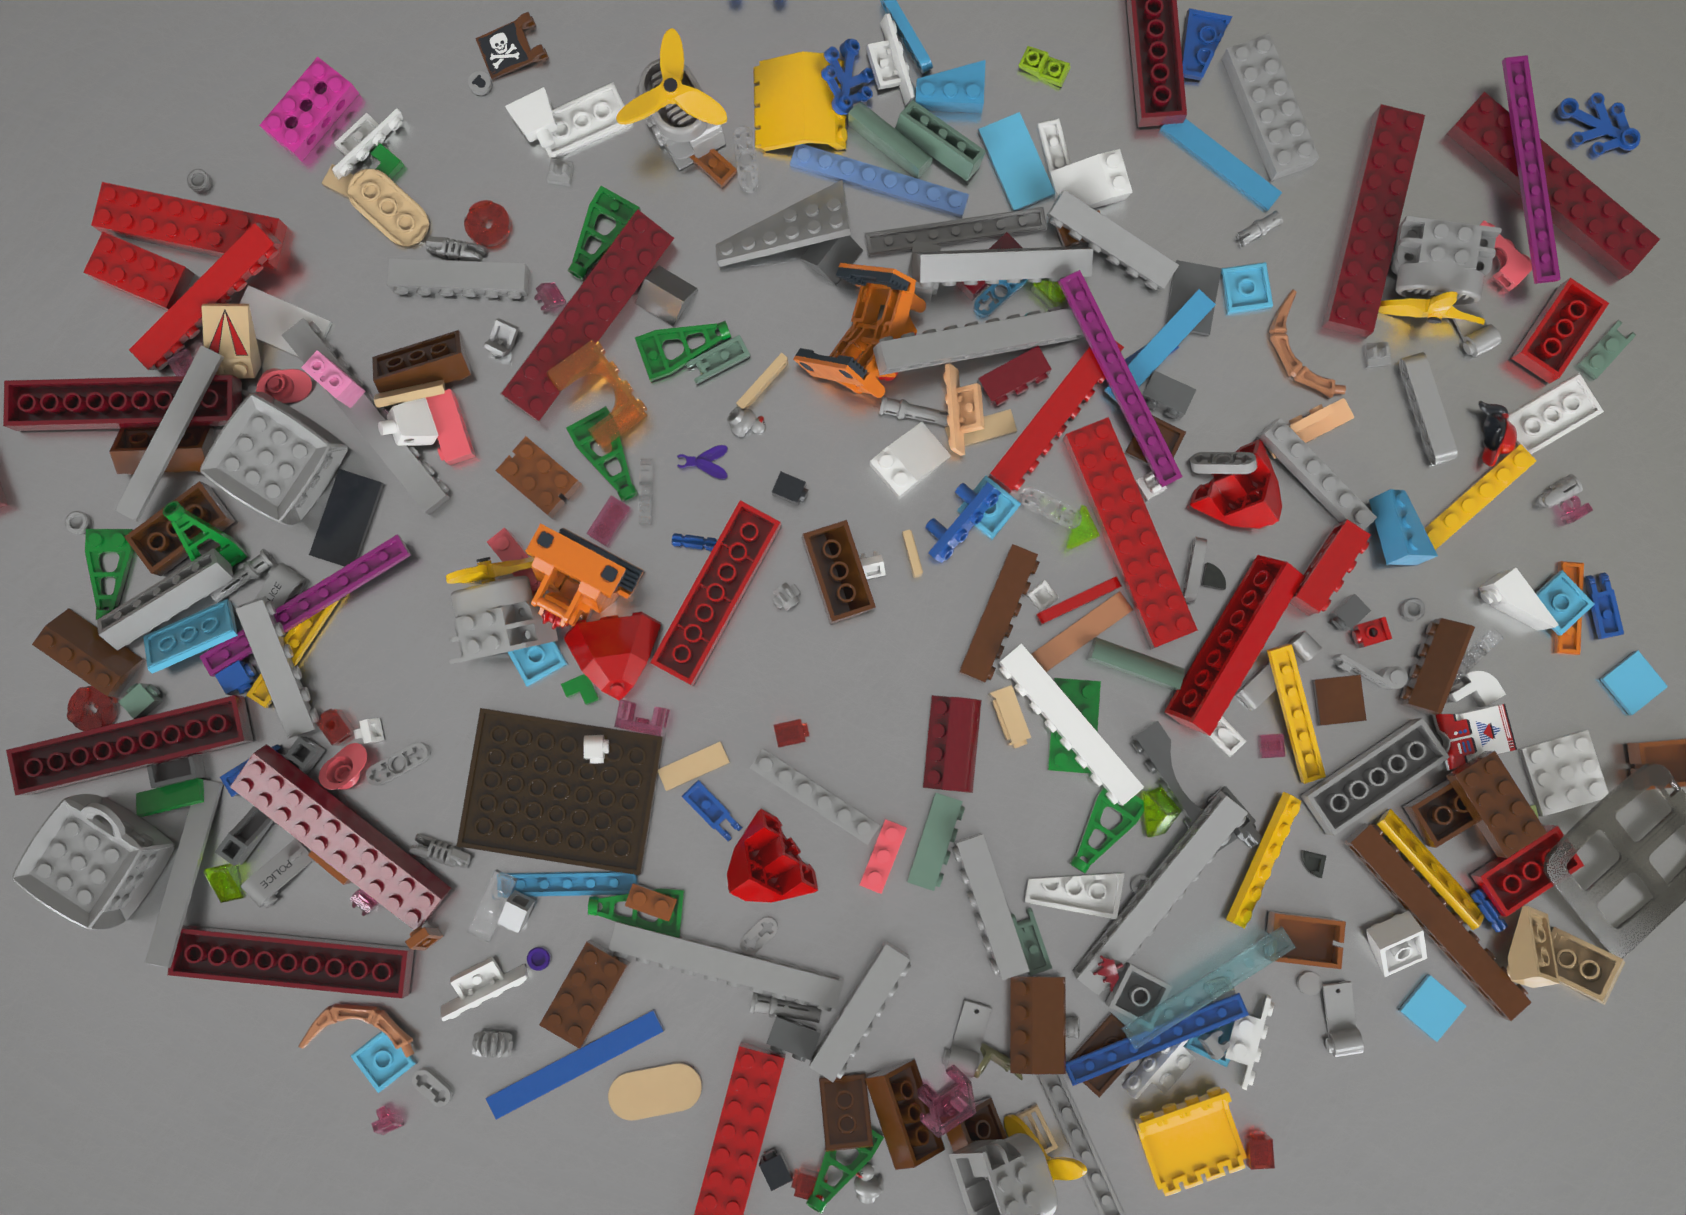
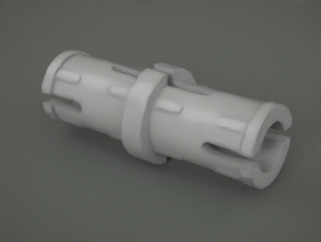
M1274 211L1261 220H1255L1253 225L1236 233L1238 240L1247 236L1240 241V244L1244 246L1258 236L1263 237L1267 234V231L1282 224V216L1273 221L1280 213Z

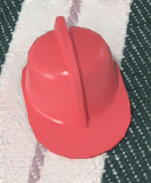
M272 368L262 374L258 380L256 392H264L282 403H294L302 401L309 395L312 389V382L308 374L302 370Z
M352 743L340 750L322 766L319 772L320 784L329 790H346L353 787L358 782L360 771L364 768L367 761L365 747L358 743Z

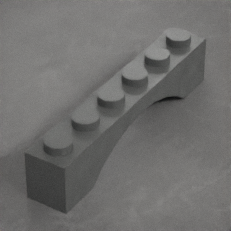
M1154 721L1132 736L1134 740L1132 745L1139 755L1143 753L1147 759V762H1145L1147 768L1152 774L1156 772L1160 778L1158 784L1165 793H1170L1174 799L1171 801L1172 805L1178 813L1182 812L1187 818L1184 822L1188 829H1190L1204 810L1193 803L1181 789L1172 767L1171 739L1159 721ZM1233 832L1230 834L1231 838L1228 843L1221 846L1217 852L1238 839Z
M298 737L284 758L308 775L325 750L308 737ZM253 806L244 818L227 834L215 853L233 866L242 865L274 821Z

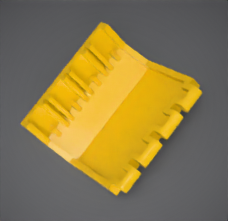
M802 51L759 61V66L753 67L754 84L758 85L754 87V106H760L754 109V127L761 128L755 130L756 148L770 151L805 143L828 144L836 150L846 149L848 135L845 129V119L847 115H839L832 108L831 103L834 94L827 81L821 75L822 69L830 65L825 59L824 53ZM838 58L837 60L843 69L844 61ZM836 76L834 79L841 88V84Z
M1211 1088L1203 1096L1191 1095L1186 1097L1183 1103L1177 1105L1169 1103L1162 1106V1110L1158 1112L1147 1111L1140 1114V1118L1135 1119L1138 1136L1158 1190L1162 1189L1165 1196L1181 1191L1179 1182L1183 1183L1185 1189L1202 1184L1201 1174H1204L1206 1180L1210 1181L1225 1175L1224 1166H1227L1229 1173L1245 1168L1243 1159H1246L1247 1156L1229 1109L1228 1103L1232 1100L1225 1088Z

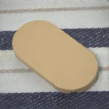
M364 169L352 176L348 184V196L351 204L386 237L403 247L415 246L425 239L429 231V219L426 212L386 174L375 169Z
M682 1062L629 1071L621 1074L614 1080L609 1089L608 1100L613 1112L625 1120H639L680 1112L691 1108L698 1101L702 1091V1081L695 1069Z

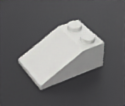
M1120 149L1097 154L1049 173L1056 198L1065 190L1091 208L1124 201L1132 193Z
M920 422L870 460V466L899 500L948 460L951 455L926 425Z
M1517 568L1498 573L1478 588L1481 591L1480 596L1485 603L1537 631L1555 628L1559 625Z

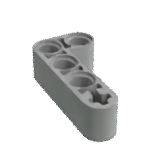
M1306 631L1297 633L1286 643L1292 644L1298 668L1304 662L1311 660L1322 649ZM1270 661L1261 667L1236 692V695L1251 711L1261 705L1277 689Z

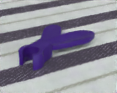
M718 445L697 457L680 454L677 458L686 459V464H678L677 467L679 469L698 467L714 478L726 479L728 477L726 471L712 462L724 456L728 447Z

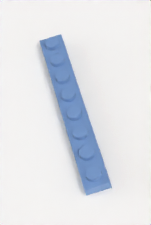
M805 144L795 146L790 161V166L838 181L843 180V182L960 218L963 217L969 197L967 193Z

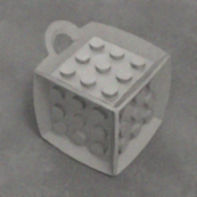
M254 392L248 395L225 424L210 448L200 471L213 483L248 507L280 524L294 525L302 520L324 492L339 468L348 448L338 438L302 413L264 392Z
M93 794L74 795L63 799L39 828L17 864L12 880L36 900L64 918L90 930L109 929L124 923L137 909L159 878L175 845L141 817L102 796Z

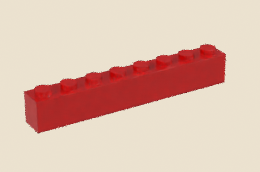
M254 223L129 351L147 370H161L169 363L168 359L173 354L176 355L185 347L184 343L188 339L194 338L200 332L199 328L203 325L202 304H228L232 300L231 296L236 291H241L247 285L246 281L251 275H257L263 269L262 264L267 259H273L279 253L278 248L282 243L264 224Z
M1116 341L1120 351H1122L1124 347ZM1090 347L989 474V478L1008 493H1011L1013 489L1016 491L1020 489L1026 481L1023 479V476L1027 471L1032 473L1040 463L1037 459L1041 453L1046 455L1054 445L1051 443L1052 439L1055 436L1060 438L1067 429L1065 425L1069 418L1074 420L1081 411V408L1078 407L1083 400L1088 402L1096 392L1092 388L1097 382L1102 384L1106 379Z

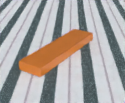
M1558 562V572L1563 570L1583 591L1584 563ZM1582 617L1561 636L1555 633L1554 653L1580 655Z

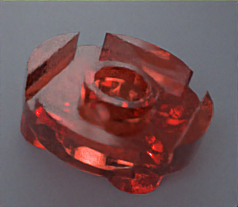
M483 200L470 207L467 217L464 219V227L472 241L478 245L492 247L502 243L509 237L511 221L503 206L490 200ZM487 218L489 221H493V225L489 229L486 227L482 228V223H485L483 220Z
M93 686L80 687L69 700L67 719L82 731L112 724L116 717L117 705L112 697H107ZM91 703H95L94 707L97 709V712L92 713L91 716L87 708Z

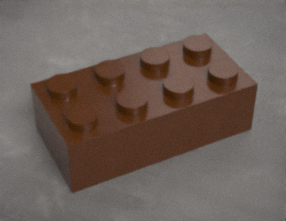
M199 481L173 500L178 501L184 509L221 531L235 522L211 487ZM164 508L125 536L127 542L150 573L158 576H163L188 557L171 521L163 515ZM192 525L184 532L189 539H192L201 533L202 530L196 525ZM207 539L203 543L199 544L197 548L199 549L211 539Z
M1484 751L1446 775L1497 857L1508 858L1547 833L1496 751Z
M1448 779L1403 806L1428 847L1437 848L1476 824Z
M588 940L539 1026L580 1049L586 1042L631 962L613 955L612 951L593 940Z

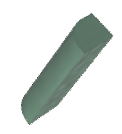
M858 103L849 111L848 126L912 177L920 179L931 166L932 157L864 103Z
M1098 637L1094 638L1087 657L1089 661L1173 691L1181 688L1185 669Z

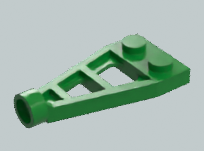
M600 186L589 204L575 254L567 271L583 280L589 269L602 257L637 209L641 211L640 207ZM600 214L616 221L615 228L607 235H602L595 231V223ZM589 236L602 241L601 246L594 254L584 250ZM578 263H583L584 267L580 266Z
M726 321L715 324L654 330L635 337L649 380L654 381L673 374L685 366L688 361L700 356L719 342L732 337ZM717 329H719L721 334L719 336L715 333ZM702 333L705 337V343L695 349H690L686 340L687 336ZM678 339L683 343L684 351L675 359L669 360L666 358L662 347L663 342Z
M606 406L566 427L577 449L618 492L622 502L638 494L635 486L632 484L619 429ZM603 435H607L610 438L612 450L604 456H599L591 449L590 443ZM616 457L622 470L620 473L612 476L604 467V463ZM624 484L629 485V486H626V487H624L623 489H621L622 485H624Z
M172 501L164 507L163 515L171 521L191 561L202 556L197 546L207 539H212L220 544L215 550L232 567L248 557L246 551L231 536L190 513L178 501ZM192 525H196L202 530L201 533L192 539H189L184 532Z
M86 529L85 556L96 604V620L116 609L119 605L134 555V550L125 539V536L133 531V529ZM102 553H117L119 555L117 568L113 572L102 571L99 562V556ZM102 578H115L114 592L111 595L102 594Z
M1103 786L1095 799L1077 853L1070 864L1085 874L1090 865L1138 822L1148 807V803L1135 795L1123 806L1118 803L1114 805L1105 795L1108 791ZM1106 807L1113 808L1123 817L1122 822L1112 830L1106 829L1100 822L1103 810ZM1095 829L1100 830L1107 836L1106 841L1098 849H1094L1088 843ZM1081 856L1086 857V858H1087V862H1084L1083 860H1081L1080 857H1081Z
M669 888L652 889L677 898L669 922L660 918L655 922L644 920L639 917L638 911L633 909L631 917L617 915L615 913V904L627 901L629 893L602 898L590 896L588 915L601 916L615 922L680 938L684 890ZM599 903L603 905L601 911H599Z
M872 1129L873 1147L856 1148L858 1150V1157L847 1166L842 1165L836 1160L837 1151H825L812 1195H810L806 1204L822 1214L827 1203L869 1162L884 1137ZM831 1165L843 1172L842 1178L835 1186H830L824 1181L827 1170ZM817 1195L823 1196L824 1201L820 1200V1199L817 1198L816 1196H817Z

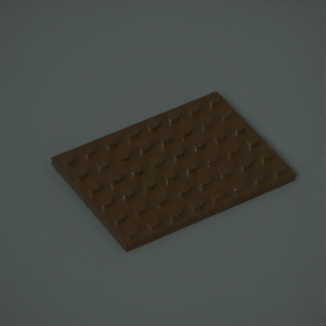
M480 708L456 846L641 875L664 737ZM585 735H604V739L609 740V753H605L604 763L591 764L590 759L584 758Z

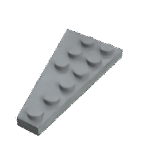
M843 180L717 243L716 256L719 267L851 235Z

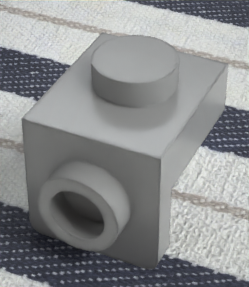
M500 318L496 319L490 338L484 343L483 347L488 349L490 354L497 357L509 354L512 351L520 327Z

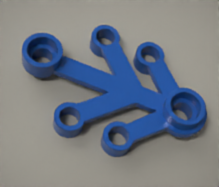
M847 39L839 47L840 53L845 58L843 69L837 60L840 54L835 47H830L824 52V57L830 65L822 69L821 75L827 81L834 94L831 104L833 110L839 115H847L853 108V104L861 101L866 102L873 96V92L868 86L862 87L856 94L849 96L850 88L862 83L868 84L875 79L873 71L869 67L852 77L854 57L858 55L860 50V44L855 39ZM836 76L841 84V88L834 79Z
M1598 92L1588 99L1589 106L1595 108L1598 118L1580 110L1578 102L1573 98H1566L1558 105L1557 111L1561 117H1572L1594 128L1585 132L1573 133L1569 137V144L1572 147H1579L1585 141L1609 135L1615 139L1604 143L1595 142L1589 148L1591 156L1599 157L1605 151L1618 147L1626 151L1635 149L1640 143V133L1638 130L1629 127L1624 113V105L1619 102L1614 103L1607 113L1604 105L1605 98L1603 94ZM1593 98H1597L1599 103H1595ZM1563 107H1567L1569 109V113H1567L1563 109ZM1614 107L1619 109V113L1614 111ZM1609 115L1612 118H1616L1619 129L1612 126ZM1574 136L1578 137L1580 142H1576ZM1625 137L1630 139V143L1625 140ZM1594 147H1599L1600 152H1596Z

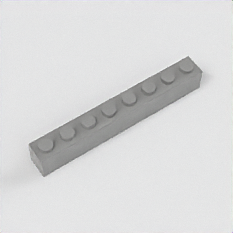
M1069 246L913 252L912 278L919 282L922 287H932L936 282H942L944 286H955L956 282L964 281L965 285H977L978 281H985L986 284H999V280H1006L1007 283H1020V279H1028V282H1041L1042 278H1049V281L1058 282L1063 277L1078 270L1081 271L1083 277L1092 276L1093 248Z

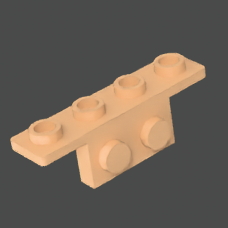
M948 363L945 364V372L943 374L947 385L945 401L949 411V415H947V423L950 427L948 442L952 451L961 456L965 455L964 433L985 429L981 385L978 383L960 387L959 370Z
M1342 398L1324 408L1322 404L1309 410L1311 415L1305 418L1299 415L1289 420V427L1307 443L1354 418V415L1346 400ZM1268 449L1272 458L1276 459L1277 457Z

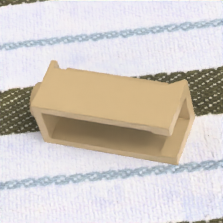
M1010 685L989 693V696L994 699L992 704L1004 737L1010 741V743H1007V746L1013 745L1014 748H1018L1028 744L1026 739L1031 738L1013 686Z

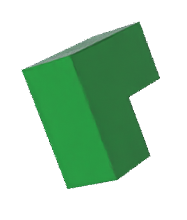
M381 143L371 152V155L380 162L375 170L383 172L391 180L404 166L403 162Z
M585 674L561 684L567 698L580 693L585 705L600 700L594 683Z

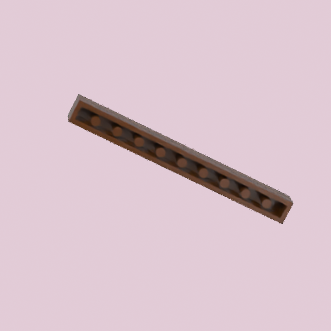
M1364 823L1344 841L1345 844L1406 911L1409 910L1420 927L1501 1017L1509 1021L1516 1018L1532 1003L1527 997L1528 992L1525 988L1511 981L1507 969L1504 966L1500 967L1494 961L1496 957L1489 949L1481 947L1478 943L1480 939L1471 930L1467 931L1463 927L1464 921L1456 913H1451L1446 908L1448 906L1447 902L1440 895H1434L1430 890L1432 888L1430 883L1425 878H1419L1414 872L1416 868L1407 859L1403 860L1398 855L1400 853L1399 849L1392 842L1388 843L1382 837L1384 835L1383 831L1375 824Z

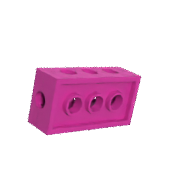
M317 57L259 126L302 162L359 95V92L352 83Z

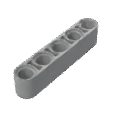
M1421 352L1400 358L1399 368L1430 462L1435 465L1456 459L1458 455L1457 447L1426 354Z

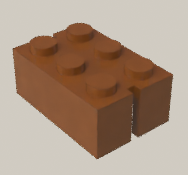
M525 436L512 451L515 456L512 458L508 455L495 471L549 517L553 518L565 504L559 496L563 494L569 500L582 484Z
M1686 738L1627 743L1629 762L1635 765V768L1630 769L1633 790L1686 786Z
M1269 911L1267 932L1271 934V937H1266L1264 958L1276 962L1342 969L1343 947L1333 945V940L1344 943L1346 922L1339 919Z

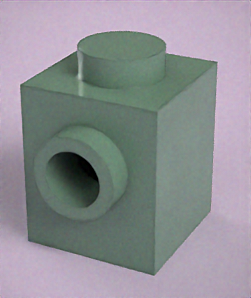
M143 683L132 685L126 691L127 695L119 701L133 719L147 716L163 702L158 696L160 692L155 686Z

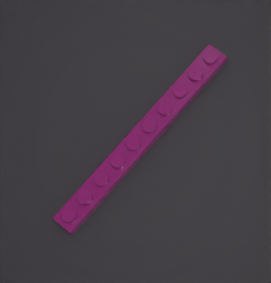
M1528 55L1507 57L1502 60L1534 284L1556 282L1561 277Z
M1078 270L1060 279L1058 283L1158 484L1164 487L1182 478L1183 476L1081 271Z
M398 534L278 607L276 614H274L276 622L282 624L286 633L411 556L402 538ZM244 630L237 633L238 636L218 644L199 656L210 676L214 677L218 672L253 653Z

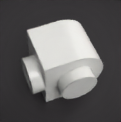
M585 735L584 758L590 759L591 764L604 763L605 753H609V740L604 739V735Z

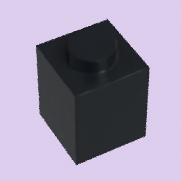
M780 471L773 487L772 495L798 506L800 501L804 502L809 489H806L805 481Z
M773 1149L762 1155L763 1159L760 1160L759 1166L771 1191L793 1181V1173L782 1150L775 1152Z

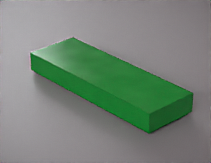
M196 778L136 793V815L144 817L204 802L203 779Z

